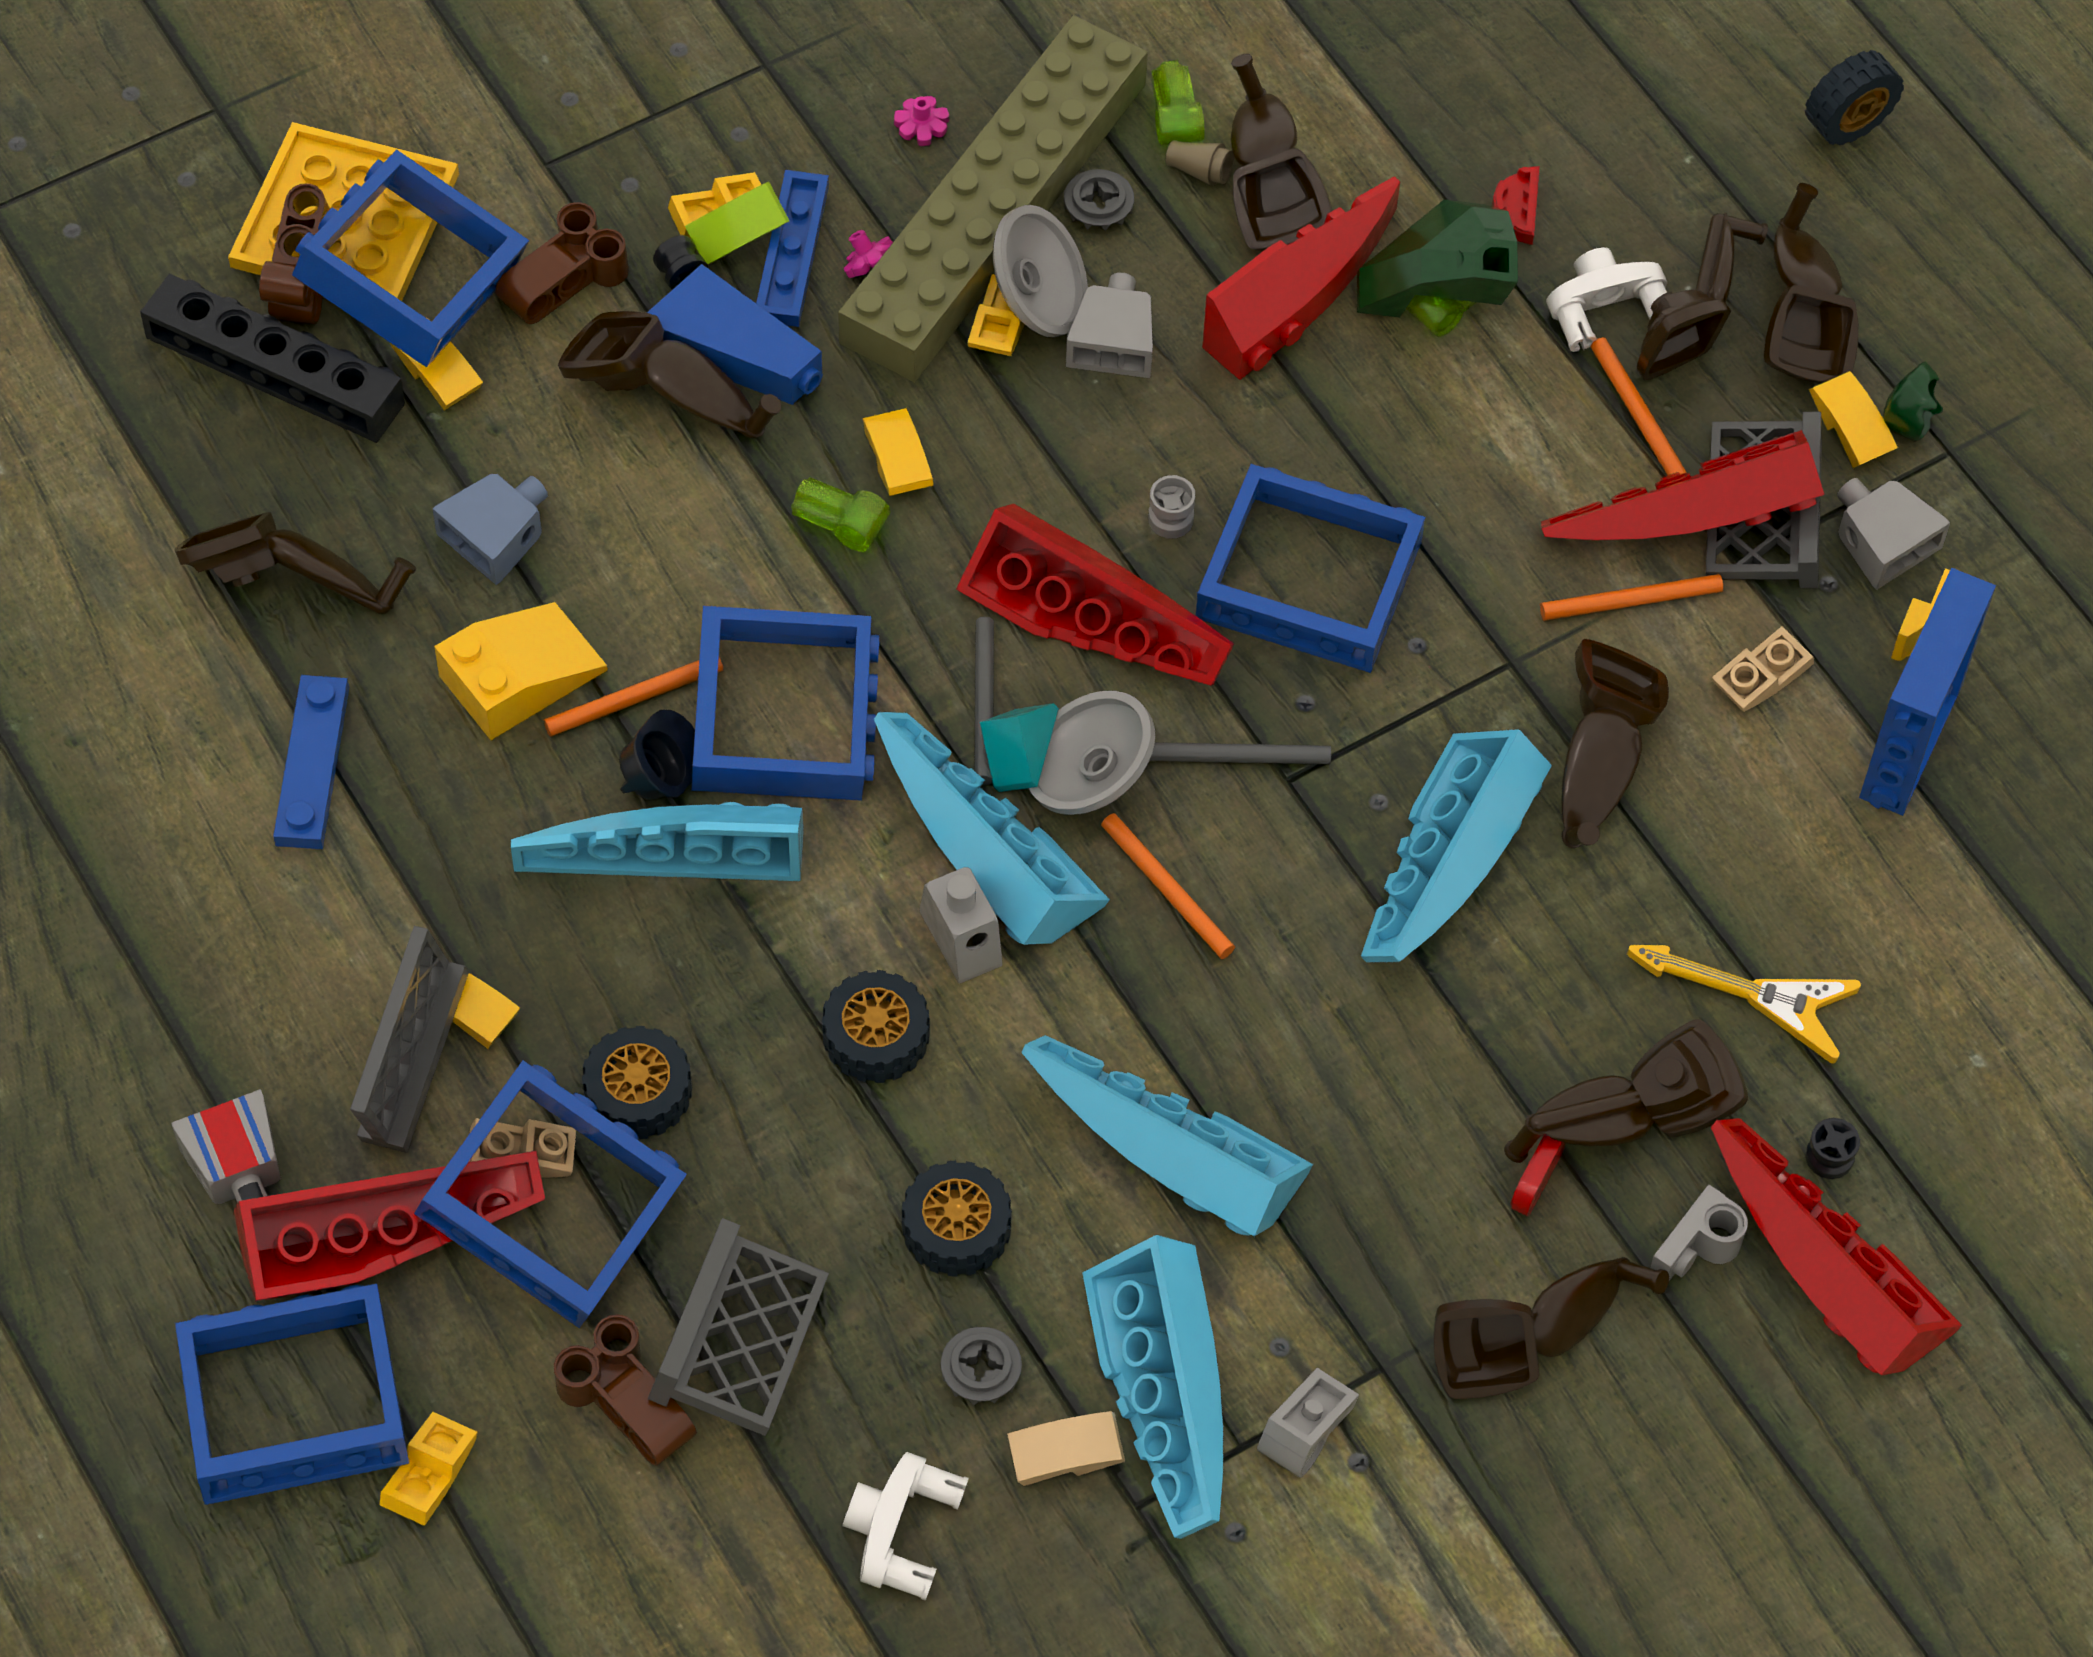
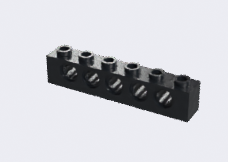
M169 273L140 311L146 339L375 443L380 440L405 405L401 377H398L389 368L384 366L376 367L359 359L347 349L338 350L321 342L309 332L296 331L283 325L278 319L269 314L261 315L245 308L234 298H223L205 290L202 285L194 280L188 279L185 281Z

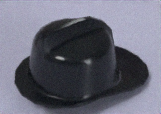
M673 710L657 711L649 717L638 730L635 737L622 749L619 763L625 778V782L620 788L623 794L634 791L644 799L656 800L665 796L677 798L692 782L695 729L684 716Z

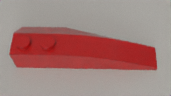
M1392 177L1356 197L1351 209L1347 212L1340 207L1327 214L1323 225L1317 229L1311 224L1306 225L1297 231L1296 237L1298 239L1288 245L1282 240L1272 244L1206 295L1202 348L1241 380L1252 370L1258 371L1270 361L1272 355L1283 346H1291L1297 342L1304 330L1336 300L1353 280L1358 270L1364 265L1379 243L1397 209L1400 181L1396 177Z
M1802 430L1700 463L1699 474L1691 476L1690 473L1680 474L1675 472L1660 478L1661 481L1655 484V490L1647 492L1646 487H1634L1612 497L1611 505L1604 507L1601 501L1593 502L1541 521V527L1544 537L1583 540L1655 538L1694 533L1744 521L1746 526L1757 525L1772 518V511L1788 506L1790 512L1800 511L1817 504L1815 498L1825 494L1809 443Z
M1014 503L994 510L956 588L959 592L1033 635L1047 639L1051 637L1072 643V646L1078 648L1092 649L1113 655L1114 658L1127 662L1145 664L1154 667L1155 670L1210 686L1214 685L1234 646V643L1203 620L1141 578Z
M1742 1119L1716 1120L1711 1126L1731 1176L1769 1244L1812 1303L1824 1314L1823 1320L1827 1327L1835 1334L1845 1337L1858 1351L1857 1357L1867 1369L1880 1375L1903 1372L1961 1328L1962 1324L1894 1253L1883 1244L1875 1250L1856 1233L1861 1224L1847 1212L1842 1216L1836 1211L1827 1208L1821 1202V1195L1824 1192L1810 1179L1807 1180L1798 1174H1789L1785 1171V1168L1788 1166V1160Z
M531 1151L468 1162L447 1193L491 1224L545 1200L537 1152ZM446 1166L239 1201L234 1208L242 1259L255 1302L357 1284L452 1242L453 1240L414 1214L420 1202Z

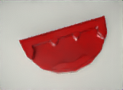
M1540 166L1519 168L1516 174L1501 180L1497 184L1492 200L1493 207L1509 211L1517 241L1533 245Z

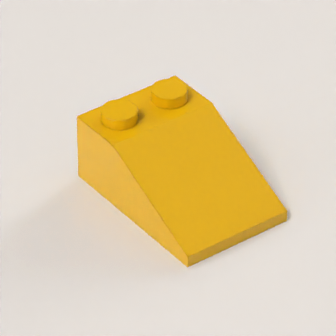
M555 602L475 622L434 646L439 677L490 740H493L608 670L607 664Z

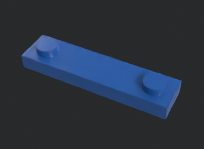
M785 170L779 202L789 222L773 230L771 233L756 304L787 326H800L829 189V175Z
M301 675L273 835L275 846L323 849L349 694L348 678Z

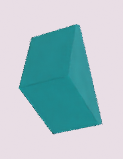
M1054 703L1014 709L980 722L993 786L998 792L1038 787L1059 710Z

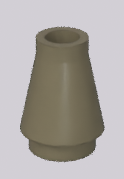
M1173 140L1166 153V164L1210 186H1214L1216 183L1225 184L1229 180L1234 165V154L1232 150L1226 149L1223 143H1196Z

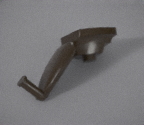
M1241 54L1235 57L1231 63L1233 69L1238 73L1247 100L1237 110L1231 131L1232 152L1236 161L1243 166L1238 168L1233 176L1234 206L1238 223L1247 245L1253 250H1266L1269 246L1280 240L1287 245L1298 239L1296 237L1297 231L1308 224H1311L1316 229L1325 222L1327 214L1333 211L1327 190L1315 166L1301 150L1295 148L1297 129L1292 115L1279 98L1272 94H1266L1267 92L1262 88L1252 64V56L1250 54Z
M1799 183L1796 188L1797 192L1784 218H1781L1779 221L1780 225L1776 230L1774 238L1776 268L1787 288L1783 291L1775 305L1769 322L1764 347V361L1770 367L1788 376L1803 381L1824 383L1849 371L1853 373L1858 347L1859 323L1855 302L1851 298L1839 295L1842 281L1836 264L1818 240L1807 232L1800 230L1799 225L1812 200L1817 197L1818 191L1810 184Z
M1726 212L1723 214L1717 213L1711 217L1696 289L1665 293L1658 297L1651 305L1653 314L1647 327L1648 332L1643 340L1641 354L1637 363V371L1644 380L1664 375L1702 356L1712 348L1731 313L1726 301L1730 292L1734 267L1733 235L1756 241L1757 244L1762 245L1768 231L1767 223L1758 224L1728 216Z
M617 311L599 314L573 338L559 360L558 367L564 378L594 381L606 391H630L650 384L656 392L678 407L719 426L739 431L751 439L761 437L767 424L782 408V404L776 396L766 394L760 399L759 406L753 412L752 407L741 390L713 361L686 343L676 340L663 341L664 328L658 316L645 312Z
M271 512L247 517L202 531L186 539L175 548L180 565H190L198 573L212 569L224 583L232 581L234 587L259 579L258 571L279 563L378 614H386L390 609L394 608L393 603L410 575L416 571V567L412 563L401 557H396L393 569L378 591L361 572L329 549L297 532L286 529L276 530Z
M1583 639L1575 652L1576 672L1581 683L1579 698L1585 717L1578 723L1572 736L1566 756L1562 781L1561 804L1564 830L1561 837L1564 844L1569 848H1577L1581 845L1589 846L1598 841L1600 837L1598 827L1618 805L1638 767L1642 752V738L1638 726L1654 724L1666 707L1669 698L1668 680L1662 671L1629 653L1590 639Z
M1695 1019L1677 1028L1648 1050L1633 1068L1631 1073L1632 1081L1615 1075L1597 1077L1580 1082L1550 1098L1537 1109L1535 1114H1531L1526 1118L1525 1125L1513 1140L1507 1142L1504 1152L1511 1161L1521 1163L1528 1157L1529 1150L1540 1136L1545 1134L1554 1140L1581 1146H1613L1630 1143L1643 1138L1650 1131L1654 1121L1661 1131L1670 1137L1692 1134L1712 1126L1716 1120H1723L1742 1108L1748 1101L1747 1088L1741 1070L1724 1041L1705 1022Z
M1626 1257L1590 1264L1566 1274L1542 1291L1534 1302L1532 1309L1526 1304L1495 1299L1463 1300L1440 1305L1437 1308L1434 1322V1356L1438 1374L1449 1397L1454 1399L1481 1398L1515 1391L1535 1382L1540 1375L1538 1354L1546 1357L1560 1356L1584 1339L1611 1307L1618 1293L1620 1281L1624 1280L1649 1288L1653 1293L1662 1294L1668 1287L1669 1273L1666 1270H1655L1630 1262Z

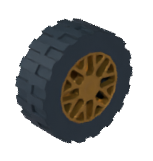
M1875 50L1859 52L1857 55L1850 56L1839 65L1834 66L1827 75L1820 79L1818 85L1813 88L1809 99L1806 101L1805 115L1829 144L1844 145L1847 142L1851 143L1871 132L1874 127L1881 124L1883 119L1894 110V106L1901 98V92L1904 91V85L1902 84L1904 81L1880 52L1877 53Z
M883 970L871 973L863 971L859 972L857 976L852 978L849 976L842 980V984L839 987H834L830 992V998L828 1001H825L823 1007V1044L825 1051L829 1052V1059L834 1065L837 1064L841 1068L842 1073L847 1076L857 1077V1080L863 1082L871 1080L875 1081V1083H883L884 1080L892 1078L896 1080L901 1078L903 1073L911 1072L917 1066L918 1060L923 1059L926 1053V1044H929L930 1018L929 1010H927V1001L923 994H919L917 986L912 982L905 981L903 976L895 973L892 975Z
M636 1026V1028L629 1029L623 1027L617 1029V1032L611 1035L608 1033L601 1038V1042L593 1045L589 1051L588 1059H585L583 1064L584 1075H582L584 1096L596 1105L598 1113L613 1123L621 1122L627 1125L637 1134L639 1140L648 1139V1136L657 1134L659 1136L665 1133L667 1128L670 1126L674 1127L680 1121V1116L683 1113L686 1114L689 1107V1098H692L690 1063L687 1061V1054L684 1049H680L677 1040L671 1035L670 1037L664 1035L663 1031L659 1029H646L645 1026Z
M956 1160L947 1161V1164L938 1165L937 1163L930 1166L929 1170L925 1173L921 1172L917 1175L913 1185L908 1186L905 1192V1202H902L903 1236H905V1245L909 1252L912 1251L914 1253L915 1260L921 1265L925 1264L930 1267V1271L937 1274L943 1272L947 1273L948 1276L957 1277V1274H966L967 1276L976 1274L977 1270L987 1269L992 1265L994 1259L1000 1258L1004 1253L1005 1244L1009 1243L1012 1219L1009 1193L1004 1191L1002 1181L999 1178L996 1179L992 1175V1171L983 1167L982 1169L975 1166V1163L968 1161L966 1163H956Z

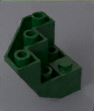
M1445 199L1358 270L1357 313L1400 318L1415 295L1502 305L1518 283L1517 239L1509 211L1486 204Z

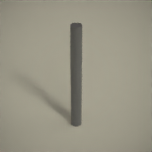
M990 617L976 619L974 771L985 780L982 784L984 786L992 783L980 722L992 718L994 712V620Z
M1155 742L1149 761L1331 764V746Z

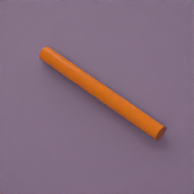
M1602 337L1595 340L1591 344L1592 351L1666 474L1670 475L1675 472L1680 474L1687 473L1607 339Z
M1720 574L1542 602L1540 603V612L1543 621L1719 593L1723 592V580Z
M720 657L718 661V673L723 671V665ZM699 660L543 720L546 731L552 737L698 681Z
M1115 813L1108 815L1101 823L1103 829L1220 959L1228 957L1235 949L1234 944Z

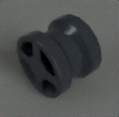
M674 236L666 240L657 248L653 255V263L660 272L666 273V283L672 290L701 264L708 268L704 258L701 255L695 254L696 246L688 236Z
M1828 1118L1819 1122L1813 1129L1810 1142L1806 1148L1805 1158L1809 1168L1818 1176L1827 1179H1837L1848 1174L1854 1165L1855 1156L1860 1147L1858 1131L1851 1123L1844 1119ZM1829 1149L1836 1152L1838 1156L1825 1153L1824 1151Z

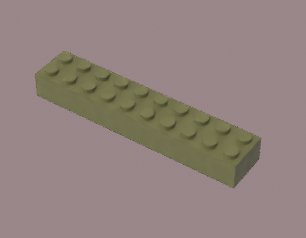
M1073 15L839 310V344L915 383L986 292L991 274L995 275L993 243L1002 218L1009 211L1024 205L1038 206L1047 211L1051 208L1068 183L1079 172L1146 85L1148 51Z

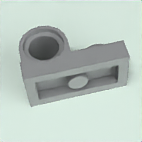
M1708 1184L1655 1253L1650 1268L1666 1270L1669 1273L1670 1281L1675 1274L1682 1278L1694 1263L1697 1255L1714 1264H1724L1732 1261L1741 1249L1748 1227V1219L1744 1210ZM1711 1228H1723L1731 1236L1721 1237L1716 1235Z
M1316 1368L1270 1416L1257 1446V1451L1297 1477L1302 1478L1317 1460L1329 1434L1354 1408L1359 1394L1319 1368Z

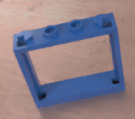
M396 149L385 162L378 159L372 165L365 176V183L362 186L355 183L348 190L341 202L342 207L339 210L332 207L325 214L318 226L319 231L315 235L308 232L302 238L295 249L300 256L292 276L427 368L492 296L503 274L520 261L529 240ZM386 188L489 257L432 322L328 251Z
M1250 464L1198 590L1196 616L1205 622L1371 673L1422 543L1425 517L1417 515L1406 508H1394L1372 501L1364 495L1349 494L1329 488L1318 481H1306L1284 474L1275 468H1264ZM1254 500L1400 544L1367 629L1220 584Z
M1954 568L1950 569L1890 698L1859 798L1870 802L1875 808L1880 809L1882 807L1899 815H1904L1963 686L1996 585Z
M703 606L692 791L862 801L864 780L873 781L874 755L865 754L866 742H875L876 723L874 718L876 714H867L868 702H876L878 674H869V662L878 663L879 635H871V616ZM720 640L855 648L850 763L713 755Z
M522 1060L426 1193L414 1214L580 1328L687 1174L679 1169V1165L673 1157L660 1150L653 1151L638 1141L637 1134L630 1127L621 1122L613 1123L598 1113L596 1105L590 1099L578 1093L571 1094L556 1083V1078L547 1069L539 1065L531 1066ZM519 1091L659 1187L588 1291L447 1193Z
M377 1284L367 1286L352 1285L341 1291L316 1296L301 1295L290 1301L265 1306L250 1305L240 1311L214 1316L200 1315L189 1321L175 1323L196 1474L205 1505L409 1464L384 1313ZM368 1322L385 1419L384 1424L212 1458L198 1355Z

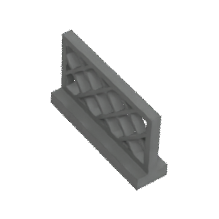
M1803 412V421L1712 422L1710 460L1730 453L1721 446V437H1742L1749 443L1743 448L1745 449L1769 441L1774 437L1785 436L1802 430L1809 443L1821 481V412ZM1821 496L1815 498L1817 504L1800 511L1790 512L1789 506L1782 508L1791 517V520L1778 530L1774 529L1766 521L1755 525L1768 538L1754 549L1750 548L1739 538L1753 527L1746 526L1744 521L1731 531L1726 526L1708 529L1706 576L1720 574L1722 579H1799L1800 588H1818ZM1717 533L1722 536V538L1718 541ZM1791 533V538L1789 541L1785 537H1787ZM1778 544L1790 555V564H1769L1762 556ZM1729 545L1734 546L1745 556L1736 564H1716L1717 555Z
M415 925L413 927L350 1108L361 1123L357 1136L362 1142L405 1153L408 1152L469 974L466 966L448 961L427 928Z
M722 1218L652 1386L648 1400L667 1406L671 1397L766 1436L829 1273L737 1236L741 1225ZM739 1255L758 1262L765 1274L745 1279L736 1263ZM731 1277L734 1283L727 1285ZM795 1277L812 1284L813 1287L809 1294L792 1299L782 1280ZM771 1284L780 1303L761 1308L752 1290ZM740 1294L750 1312L730 1318L721 1299ZM804 1307L803 1313L801 1315L798 1309ZM787 1313L796 1331L777 1337L767 1318ZM714 1316H716L718 1322L712 1323ZM756 1322L765 1341L746 1347L736 1328ZM725 1332L734 1351L714 1356L705 1338ZM789 1346V1349L786 1354L783 1347ZM771 1351L781 1369L762 1376L752 1357ZM700 1354L703 1360L696 1362ZM740 1361L750 1380L730 1386L721 1367ZM709 1371L719 1390L704 1393L687 1386L690 1376ZM770 1385H774L772 1392L768 1388ZM756 1390L766 1407L763 1416L742 1408L736 1396Z

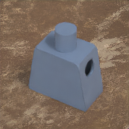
M489 474L433 508L436 534L497 585L539 539L542 530L540 514L536 506L548 497V493L543 484L534 476H529L516 488H513L498 474Z

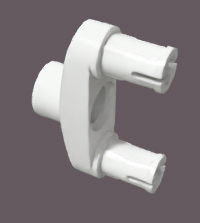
M1596 248L1576 259L1574 268L1578 277L1565 282L1552 291L1546 299V304L1552 318L1559 320L1570 351L1577 352L1580 350L1579 342L1584 350L1591 347V344L1597 340L1584 311L1636 297L1641 299L1650 320L1653 314L1651 310L1652 303L1658 297L1667 293L1665 289L1667 280L1658 263L1631 262L1616 264L1610 249Z
M906 1452L892 1472L883 1491L859 1482L857 1483L843 1522V1527L867 1535L861 1564L860 1582L877 1588H881V1585L884 1584L918 1596L926 1601L937 1568H930L894 1555V1549L890 1548L908 1496L913 1498L914 1493L953 1506L954 1509L958 1510L969 1478L925 1464L926 1458Z

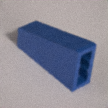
M703 264L647 312L658 316L664 328L663 341L676 340L690 345L713 361L734 383L762 394H772L779 400L793 405L804 394L812 393L822 380L821 350Z

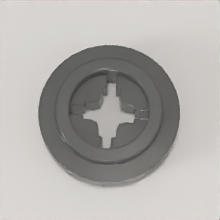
M1093 169L1082 172L1068 183L1064 192V209L1069 211L1072 222H1083L1087 230L1091 226H1102L1106 232L1111 224L1122 225L1125 217L1128 214H1132L1134 192L1131 185L1124 177L1109 170ZM1094 191H1097L1098 196H1101L1102 201L1105 202L1104 209L1098 208L1096 203L1093 202Z
M973 1327L963 1330L947 1343L942 1353L941 1371L943 1381L951 1388L955 1397L961 1396L966 1398L973 1405L979 1401H991L995 1404L1001 1396L1008 1392H1013L1019 1376H1021L1022 1360L1018 1347L1009 1336L994 1328ZM985 1350L988 1366L995 1368V1370H986L984 1377H981L980 1381H976L974 1368L968 1366V1364H976L979 1357L982 1356V1351Z

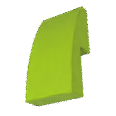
M766 182L686 225L685 228L695 244L699 255L709 265L788 223L789 219L770 182Z

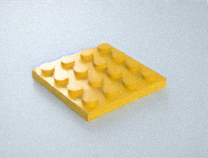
M292 122L228 256L230 268L261 275L264 263L272 261L284 202L288 192L293 187L305 183L316 185L322 190L329 208L333 207L339 210L342 207L341 202L348 190L355 183L362 186L365 183V176L372 165L378 159L385 162L397 148ZM397 149L449 186L454 187L459 176L457 163ZM386 188L328 251L402 301L438 222ZM307 207L300 215H311L318 207ZM294 251L291 256L299 257L300 254Z

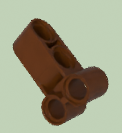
M310 183L299 184L293 187L286 196L272 261H266L261 271L259 293L261 300L268 302L269 315L282 321L315 325L320 318L323 296L292 276L299 257L291 256L299 242L308 232L315 235L319 231L318 226L321 220L330 210L322 190ZM307 207H318L311 215H300Z
M574 202L563 206L557 215L559 233L510 268L497 283L495 289L497 297L527 324L539 322L593 281L600 286L613 287L621 284L628 276L629 266L624 237L614 229L605 228L598 230L596 212L586 203Z
M619 1314L609 1315L596 1325L593 1333L595 1346L592 1349L581 1345L569 1346L557 1355L554 1362L557 1394L563 1402L574 1407L587 1406L595 1402L642 1456L652 1465L658 1466L697 1434V1431L691 1419L673 1398L670 1397L667 1406L648 1400L655 1378L639 1362L641 1355L638 1328L634 1321L627 1316ZM620 1339L629 1343L627 1348L621 1351H611L605 1347L612 1340ZM576 1370L586 1371L590 1374L582 1382H571L565 1378L569 1373Z

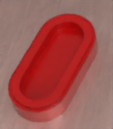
M1546 1134L1542 1137L1514 1192L1510 1204L1512 1210L1527 1217L1531 1214L1562 1155L1566 1143L1554 1140Z

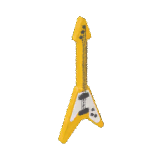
M1666 945L1629 946L1627 951L1628 957L1656 977H1660L1662 972H1666L1747 999L1751 1006L1829 1063L1837 1062L1840 1053L1818 1020L1815 1012L1819 1008L1857 994L1861 986L1860 981L1839 979H1756L1751 981L1669 954L1670 948Z

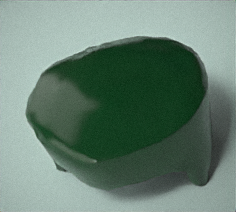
M1920 363L1896 385L1886 401L1883 419L1890 430L1914 442L1921 440L1927 434L1931 427L1930 419L1932 416L1943 412V407L1934 396V388L1937 381H1939V377L1928 363Z

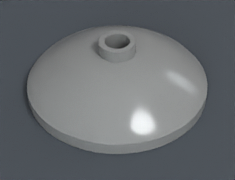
M1024 205L1009 211L1000 221L993 243V266L999 289L1011 311L1027 327L1046 337L1065 335L1071 329L1088 288L1086 271L1080 252L1068 230L1053 214L1034 205Z
M1119 691L1094 692L1066 704L1058 710L1038 787L1029 788L1031 794L1042 806L1050 811L1068 815L1091 812L1114 802L1136 783L1150 760L1155 743V727L1151 715L1135 697Z

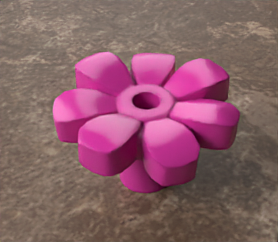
M921 96L916 99L910 98L903 102V110L895 111L894 125L899 128V135L903 139L911 140L916 135L919 146H929L932 135L939 138L943 137L948 131L949 112L947 108H936V99L932 96Z
M864 230L853 233L849 237V241L855 251L847 257L849 263L843 268L848 278L865 275L870 271V267L873 269L892 245L891 239L887 236L878 242H871Z

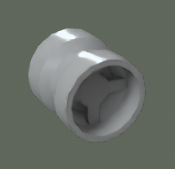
M1167 475L1159 478L1151 487L1148 514L1149 525L1152 531L1161 537L1179 538L1191 530L1194 522L1195 489L1187 479L1177 475Z

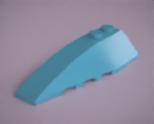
M878 712L874 721L892 765L914 808L937 845L955 869L958 870L963 867L971 869L994 913L1006 925V932L1011 938L1024 945L1052 944L1106 906L1110 899L1045 831L1037 827L1031 832L1015 818L1019 811L1016 806L1006 798L999 801L980 787L985 780L972 768H967L956 762H950L948 758L952 753L951 750L908 713Z
M1520 730L1455 733L1452 735L1412 806L1408 819L1414 825L1410 837L1401 838L1396 852L1402 860L1398 872L1389 874L1384 889L1390 895L1387 904L1376 910L1361 957L1366 962H1400L1431 937L1464 904L1488 875L1513 835L1521 827L1522 819L1534 797L1540 792L1542 783L1552 765Z
M725 802L720 805L667 806L610 813L560 824L511 839L514 872L800 881L803 847L802 808L790 807L786 804L744 806L736 802Z
M1046 1035L1024 1045L1022 1054L1053 1091L1094 1132L1134 1165L1172 1191L1183 1196V1201L1188 1206L1198 1211H1210L1225 1220V1225L1238 1234L1256 1236L1273 1226L1313 1166L1312 1163L1225 1115L1214 1111L1211 1119L1186 1109L1190 1101L1187 1098L1173 1092L1170 1097L1148 1092L1145 1090V1080L1128 1072L1126 1074L1113 1071L1108 1074L1102 1071L1104 1067L1102 1060Z
M1155 1235L1082 1272L1101 1369L1106 1379L1113 1380L1120 1397L1116 1401L1123 1418L1130 1420L1138 1438L1133 1443L1140 1459L1148 1461L1154 1475L1151 1485L1174 1538L1182 1539L1219 1522L1223 1481L1221 1389L1214 1336L1196 1247L1192 1244Z

